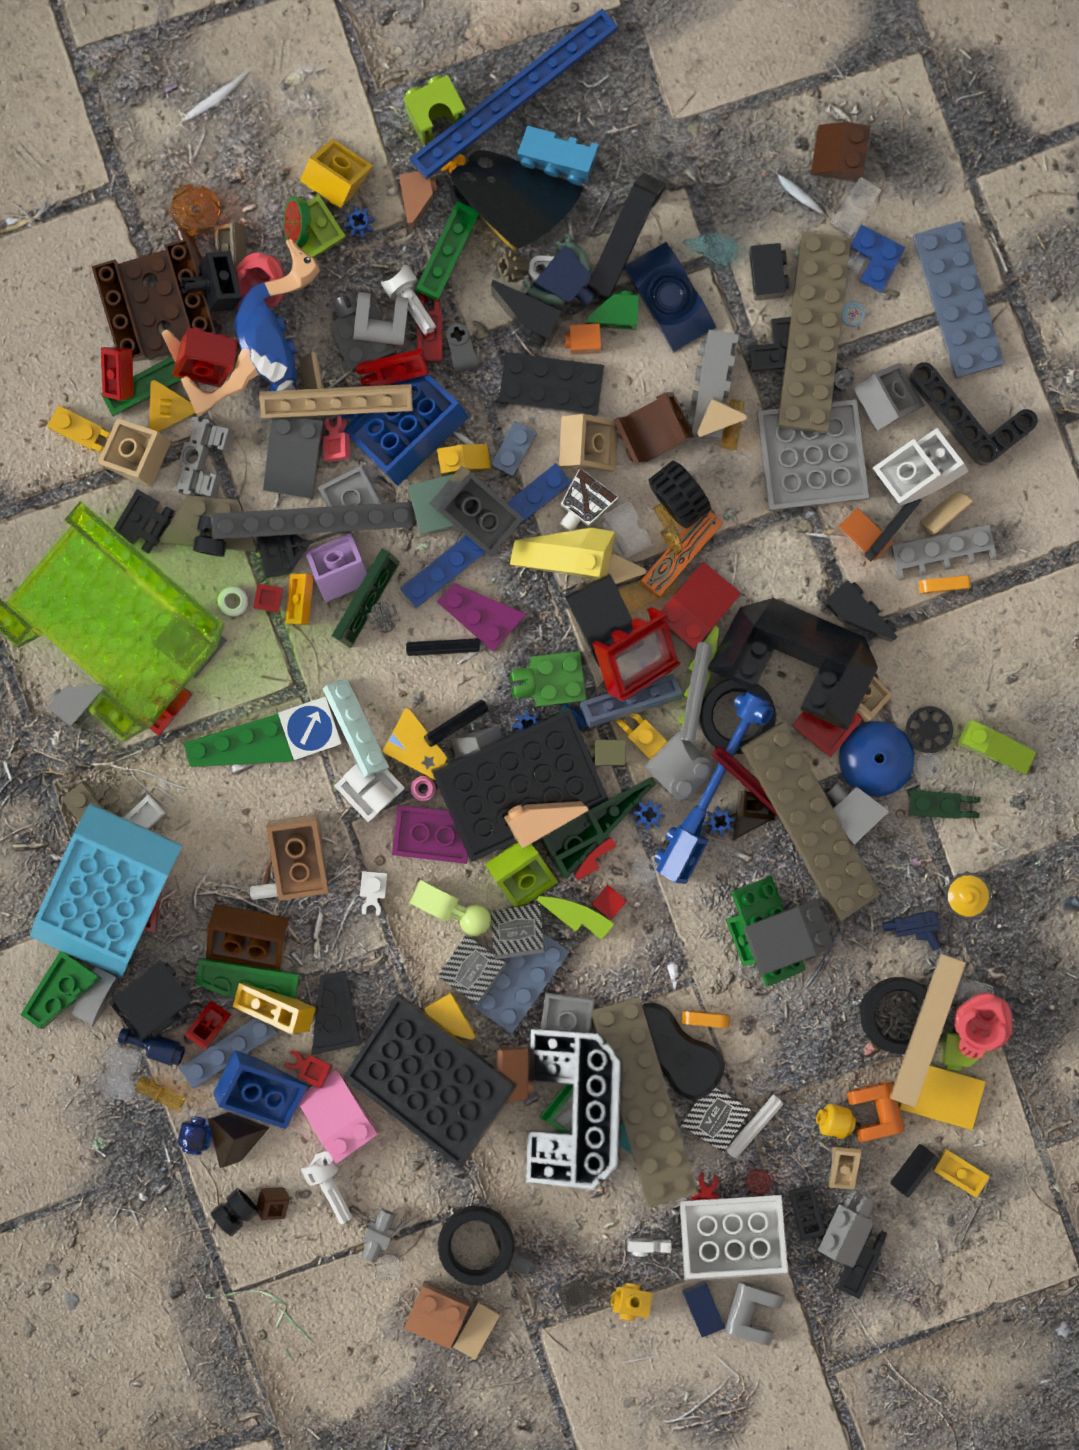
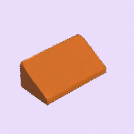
M858 507L839 526L865 552L883 532ZM891 539L881 550V552L873 559L874 561H876L881 556V554L893 543Z

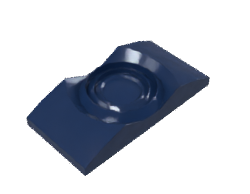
M667 242L625 265V272L673 353L707 334L709 330L716 328L705 303L693 287L681 262Z

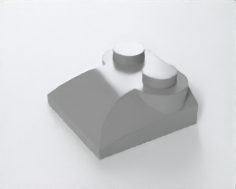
M678 731L644 767L679 802L689 798L710 777L714 766L690 741L682 740L681 732Z

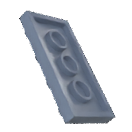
M545 933L544 953L503 958L502 960L507 963V966L480 1005H476L474 1002L471 1003V1006L511 1034L570 952Z

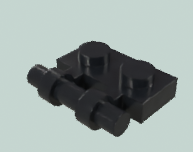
M137 489L113 528L112 533L133 545L141 537L146 540L141 550L149 554L154 546L157 547L160 542L158 538L164 528L170 524V518L174 510L166 506L162 514H159L155 510L160 502ZM153 518L157 522L149 534L144 529L149 520Z

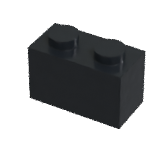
M781 243L750 246L749 259L754 300L784 297L786 290L790 288L788 274L784 275L783 265H787L786 250H781Z

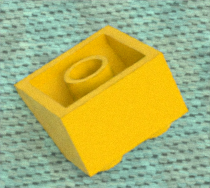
M332 138L309 158L300 181L307 185L309 189L328 199L330 203L342 208L353 198L372 170L373 165Z

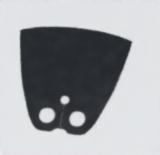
M477 150L472 153L468 158L469 162L466 165L457 166L450 175L457 189L477 213L516 249L537 240L557 225L573 208L583 191V187L570 183L564 178L550 176L541 169L525 167L521 164V161L486 150ZM487 157L492 160L493 166L490 168L481 167L478 164V159ZM463 172H469L475 176L476 180L473 183H465L461 180L460 175ZM494 177L496 181L491 183L487 178Z

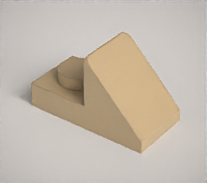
M832 1147L829 1188L854 1190L861 1149Z

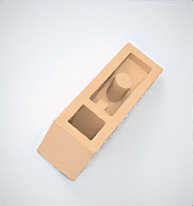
M581 801L530 804L523 807L518 805L509 810V815L505 816L504 819L518 844L524 848L587 812L588 808Z

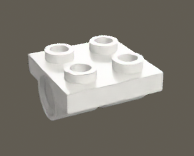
M358 763L334 785L368 823L405 789L388 769L364 778Z

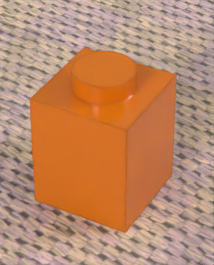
M599 323L569 325V333H565V348H570L571 355L601 353Z

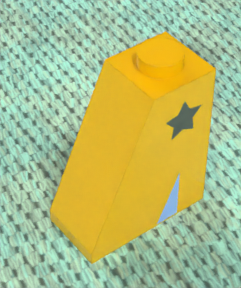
M405 708L382 752L432 779L434 777L431 770L445 764L448 760L437 744L433 747L428 746L424 740V736L428 732L413 712Z

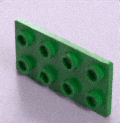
M772 876L732 891L739 915L727 918L726 922L743 966L756 964L743 927L784 910ZM803 960L764 974L762 977L765 985L771 986L805 971L806 967Z

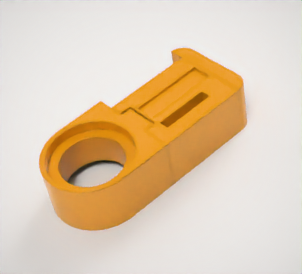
M970 575L918 581L920 594L968 590L971 588Z

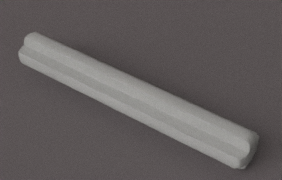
M698 642L681 732V739L692 742L696 739L712 644L706 642Z

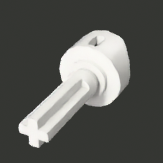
M403 265L396 276L388 281H381V285L392 301H395L396 297L409 298L408 310L424 335L432 333L437 326L414 292L419 281L409 265Z
M323 1151L316 1154L309 1167L301 1168V1171L308 1185L320 1184L340 1224H344L353 1217L332 1178L339 1168L328 1151Z

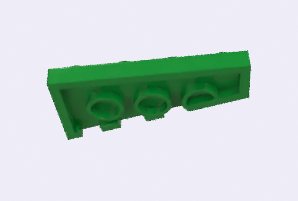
M278 714L183 743L190 767L295 762Z

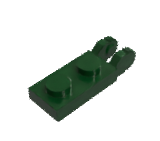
M910 790L908 815L960 819V817L979 818L980 813L976 811H960L961 802L977 804L980 803L981 797L961 796L958 793Z

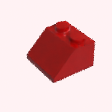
M188 328L181 340L172 376L178 378L187 376L191 381L221 387L234 367L237 340L225 334L216 335L208 333L201 328Z

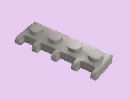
M990 524L891 546L898 580L904 579L903 569L918 566L920 575H925V564L943 561L944 569L948 570L950 569L949 559L967 556L969 565L975 564L973 554L989 551L991 560L997 559Z

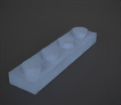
M670 674L658 678L650 686L644 687L631 698L624 701L605 694L580 702V709L590 728L680 700L683 693L674 675Z
M255 1017L179 1068L193 1089L224 1069L234 1050L246 1054L276 1035L278 1031L273 1025Z

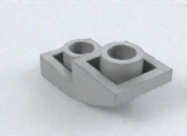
M95 967L93 972L102 978L77 999L72 1011V1016L91 1026L95 1025L107 1007L105 1001L119 982L117 977Z

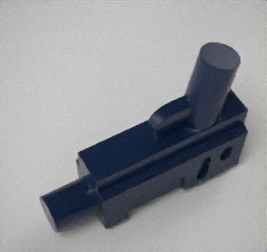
M933 910L925 911L912 916L893 917L891 921L882 922L884 932L895 930L896 937L916 934L915 937L918 940L927 939L933 951L942 947L934 932L935 930H940L937 921L938 912Z

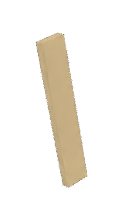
M411 384L259 392L261 418L413 411Z
M940 954L890 1099L912 1107L916 1106L964 970L965 962Z

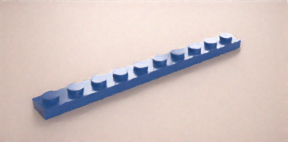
M600 9L410 158V162L427 180L618 30V26L603 9Z

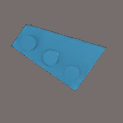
M527 126L517 153V160L521 161L523 166L534 169L536 166L544 169V172L550 176L558 177V175L567 177V180L575 185H581L582 183L588 185L598 157L599 144L591 142L590 147L577 144V138L570 137L569 140L557 137V134L554 132Z

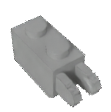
M852 1190L844 1206L839 1204L819 1246V1252L835 1261L854 1268L873 1227L872 1220L868 1218L874 1204L870 1196H863L860 1191Z

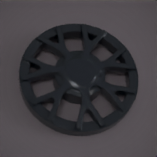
M933 706L922 707L914 711L908 718L906 736L916 750L923 753H935L941 751L950 743L953 736V724L948 714L942 709ZM926 710L928 720L922 721L919 713ZM935 712L942 715L938 722L932 720ZM912 720L920 723L919 730L910 728ZM948 723L949 731L940 732L939 725ZM920 733L922 739L915 743L912 736ZM938 735L946 740L941 746L935 741ZM925 739L931 740V749H924Z

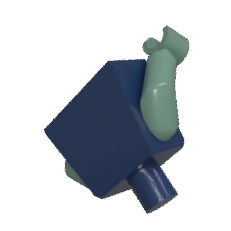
M565 233L566 242L559 243L558 240L556 241L560 251L533 282L532 285L535 287H532L529 282L523 281L522 284L528 288L525 292L521 293L547 305H568L576 297L587 306L595 296L585 286L586 282L591 278L589 260L586 252L576 243L572 242L569 234Z

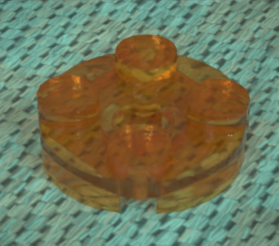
M188 184L180 187L174 193L169 212L174 222L181 229L185 230L189 235L195 236L198 233L210 231L217 224L220 216V201L210 189L204 186L202 188L193 187L194 184ZM190 205L194 207L199 206L201 208L199 213L192 212Z

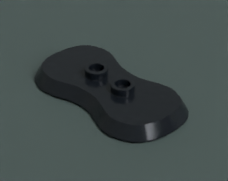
M657 1003L643 1004L642 1007L661 1071L668 1079L672 1088L680 1096L687 1099L698 1100L706 1097L716 1088L724 1074L725 1064L720 1052L712 1045L686 1034L677 1023L673 1014L663 1005Z

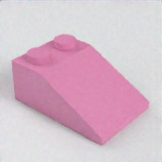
M337 1069L328 1075L322 1088L313 1085L307 1089L299 1103L318 1138L335 1163H338L374 1138L380 1131Z

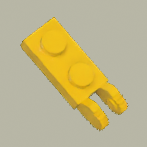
M60 405L57 406L47 425L49 429L100 453L104 449V446L97 444L100 436L108 440L110 435L103 427Z
M638 713L629 715L639 724L634 731L627 726L623 719H616L615 722L628 735L627 737L649 760L667 743L665 738L646 719L643 720Z

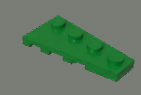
M200 958L196 985L235 999L239 983H244L296 999L300 973Z

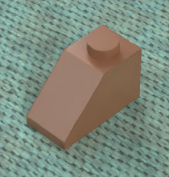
M419 171L399 174L409 229L416 226L434 200L433 192L437 191L435 176L426 180Z

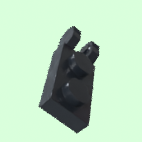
M871 1229L854 1268L845 1265L836 1285L837 1289L858 1299L861 1298L881 1255L880 1250L887 1236V1233L884 1231L877 1235L874 1247L871 1248L866 1245L872 1233Z

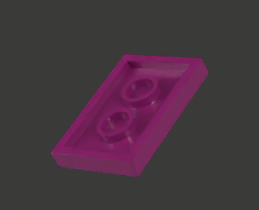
M398 805L392 855L467 864V852L449 811Z

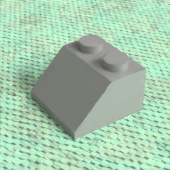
M901 363L876 372L853 387L858 400L864 406L871 423L877 431L925 406Z
M102 685L64 687L62 690L57 689L49 698L51 703L47 707L70 727L80 728L112 690Z

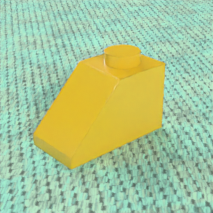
M461 444L437 449L442 477L455 474L461 466H464L471 472L491 469L487 444Z
M452 992L424 1008L428 1016L453 1035L470 1040L476 1038L473 1028Z

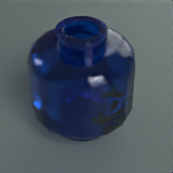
M191 1116V1120L181 1123L177 1143L182 1147L183 1152L202 1155L203 1151L209 1149L212 1130L209 1124L206 1123V1118Z

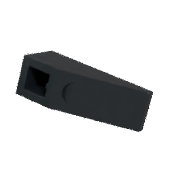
M849 580L846 581L823 601L835 617L843 623L890 642L898 637L895 634L897 631L895 626L889 620L884 621L878 615L880 613L879 608L872 601L867 602L862 596L863 590L855 582L851 584Z

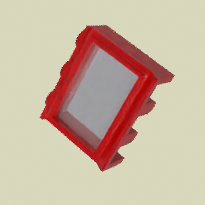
M653 607L647 609L650 621L647 622L640 618L631 621L634 629L631 633L627 634L620 630L614 631L612 637L615 643L606 646L598 641L593 643L609 695L622 701L631 698L636 692L650 686L655 680L669 674L672 669L681 664L677 659L666 621L667 614Z

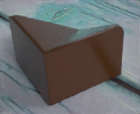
M285 1188L260 1189L256 1206L261 1220L285 1219L290 1200Z

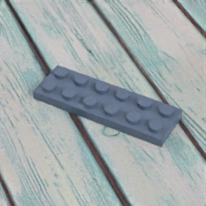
M962 221L914 234V244L955 379L1003 365L1004 360Z

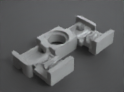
M192 417L191 420L194 421L191 437L189 442H184L178 466L182 467L177 488L172 487V490L183 495L196 496L197 494H202L217 499L222 477L210 473V476L204 475V467L212 445L218 446V450L229 453L235 431L216 426L214 422L208 419ZM197 450L199 454L197 461L190 463V454Z

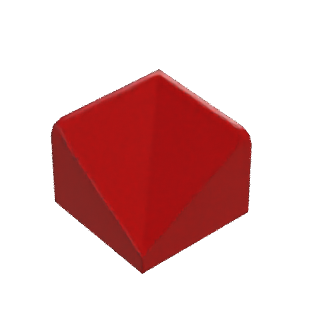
M606 885L591 904L612 920L627 901L609 885Z

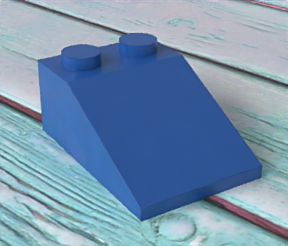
M234 1050L213 1094L220 1108L286 1129L308 1086L306 1083L257 1057Z

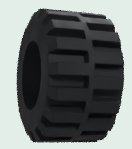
M674 460L648 479L650 488L670 516L684 528L688 529L711 510L710 501L692 475L680 463Z

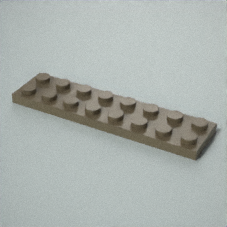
M801 232L777 427L825 434L829 431L851 238Z
M778 723L741 747L837 921L844 920L880 895L852 842L843 830L841 822L786 723Z
M640 997L591 1010L597 1034H601L622 1061L621 1117L648 1208L697 1195V1188Z

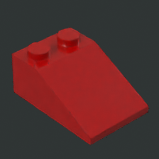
M702 562L661 611L667 614L666 621L669 631L694 651L698 642L704 639L741 593L705 562Z

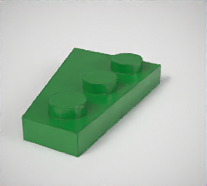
M60 951L20 1015L36 1027L44 1029L102 977L71 955Z

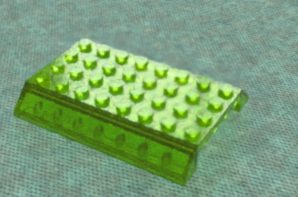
M80 501L64 519L71 525L11 597L7 601L0 598V633L18 648L42 635H45L107 690H103L87 710L122 741L126 742L152 726L214 653L225 624Z

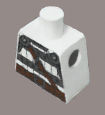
M580 468L561 503V507L568 513L560 524L568 531H573L579 522L589 528L616 503L618 496Z

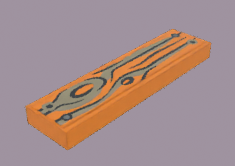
M709 511L688 529L685 528L642 578L640 583L660 598L723 522Z

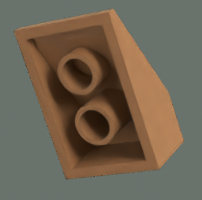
M313 814L269 821L266 831L278 900L329 893L319 815Z

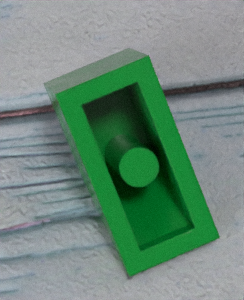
M619 291V294H613L587 317V324L599 323L600 328L636 330L639 295H634L632 291Z

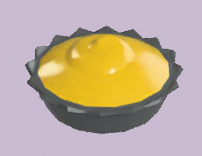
M966 871L963 874L957 873L955 878L950 879L949 884L945 887L944 899L946 900V907L950 909L952 915L958 916L960 920L967 919L971 921L974 918H980L982 914L988 912V907L992 905L991 898L993 893L991 892V885L986 882L985 877L979 876L977 872L970 873Z

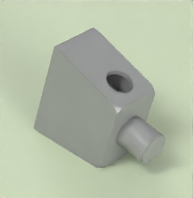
M837 783L827 792L836 803L832 808L853 845L889 812L858 787L852 788L847 793Z

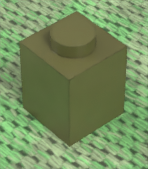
M595 740L594 745H590V756L592 760H595V766H625V740Z

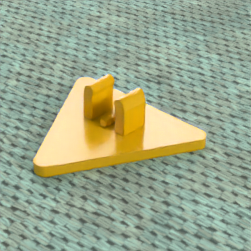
M156 380L150 382L149 429L159 432L196 413L191 401Z

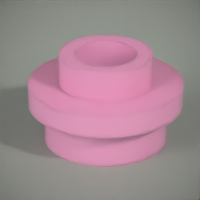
M427 776L417 777L411 784L412 795L420 801L430 800L436 792L434 781ZM421 784L428 786V791L424 794L419 791Z

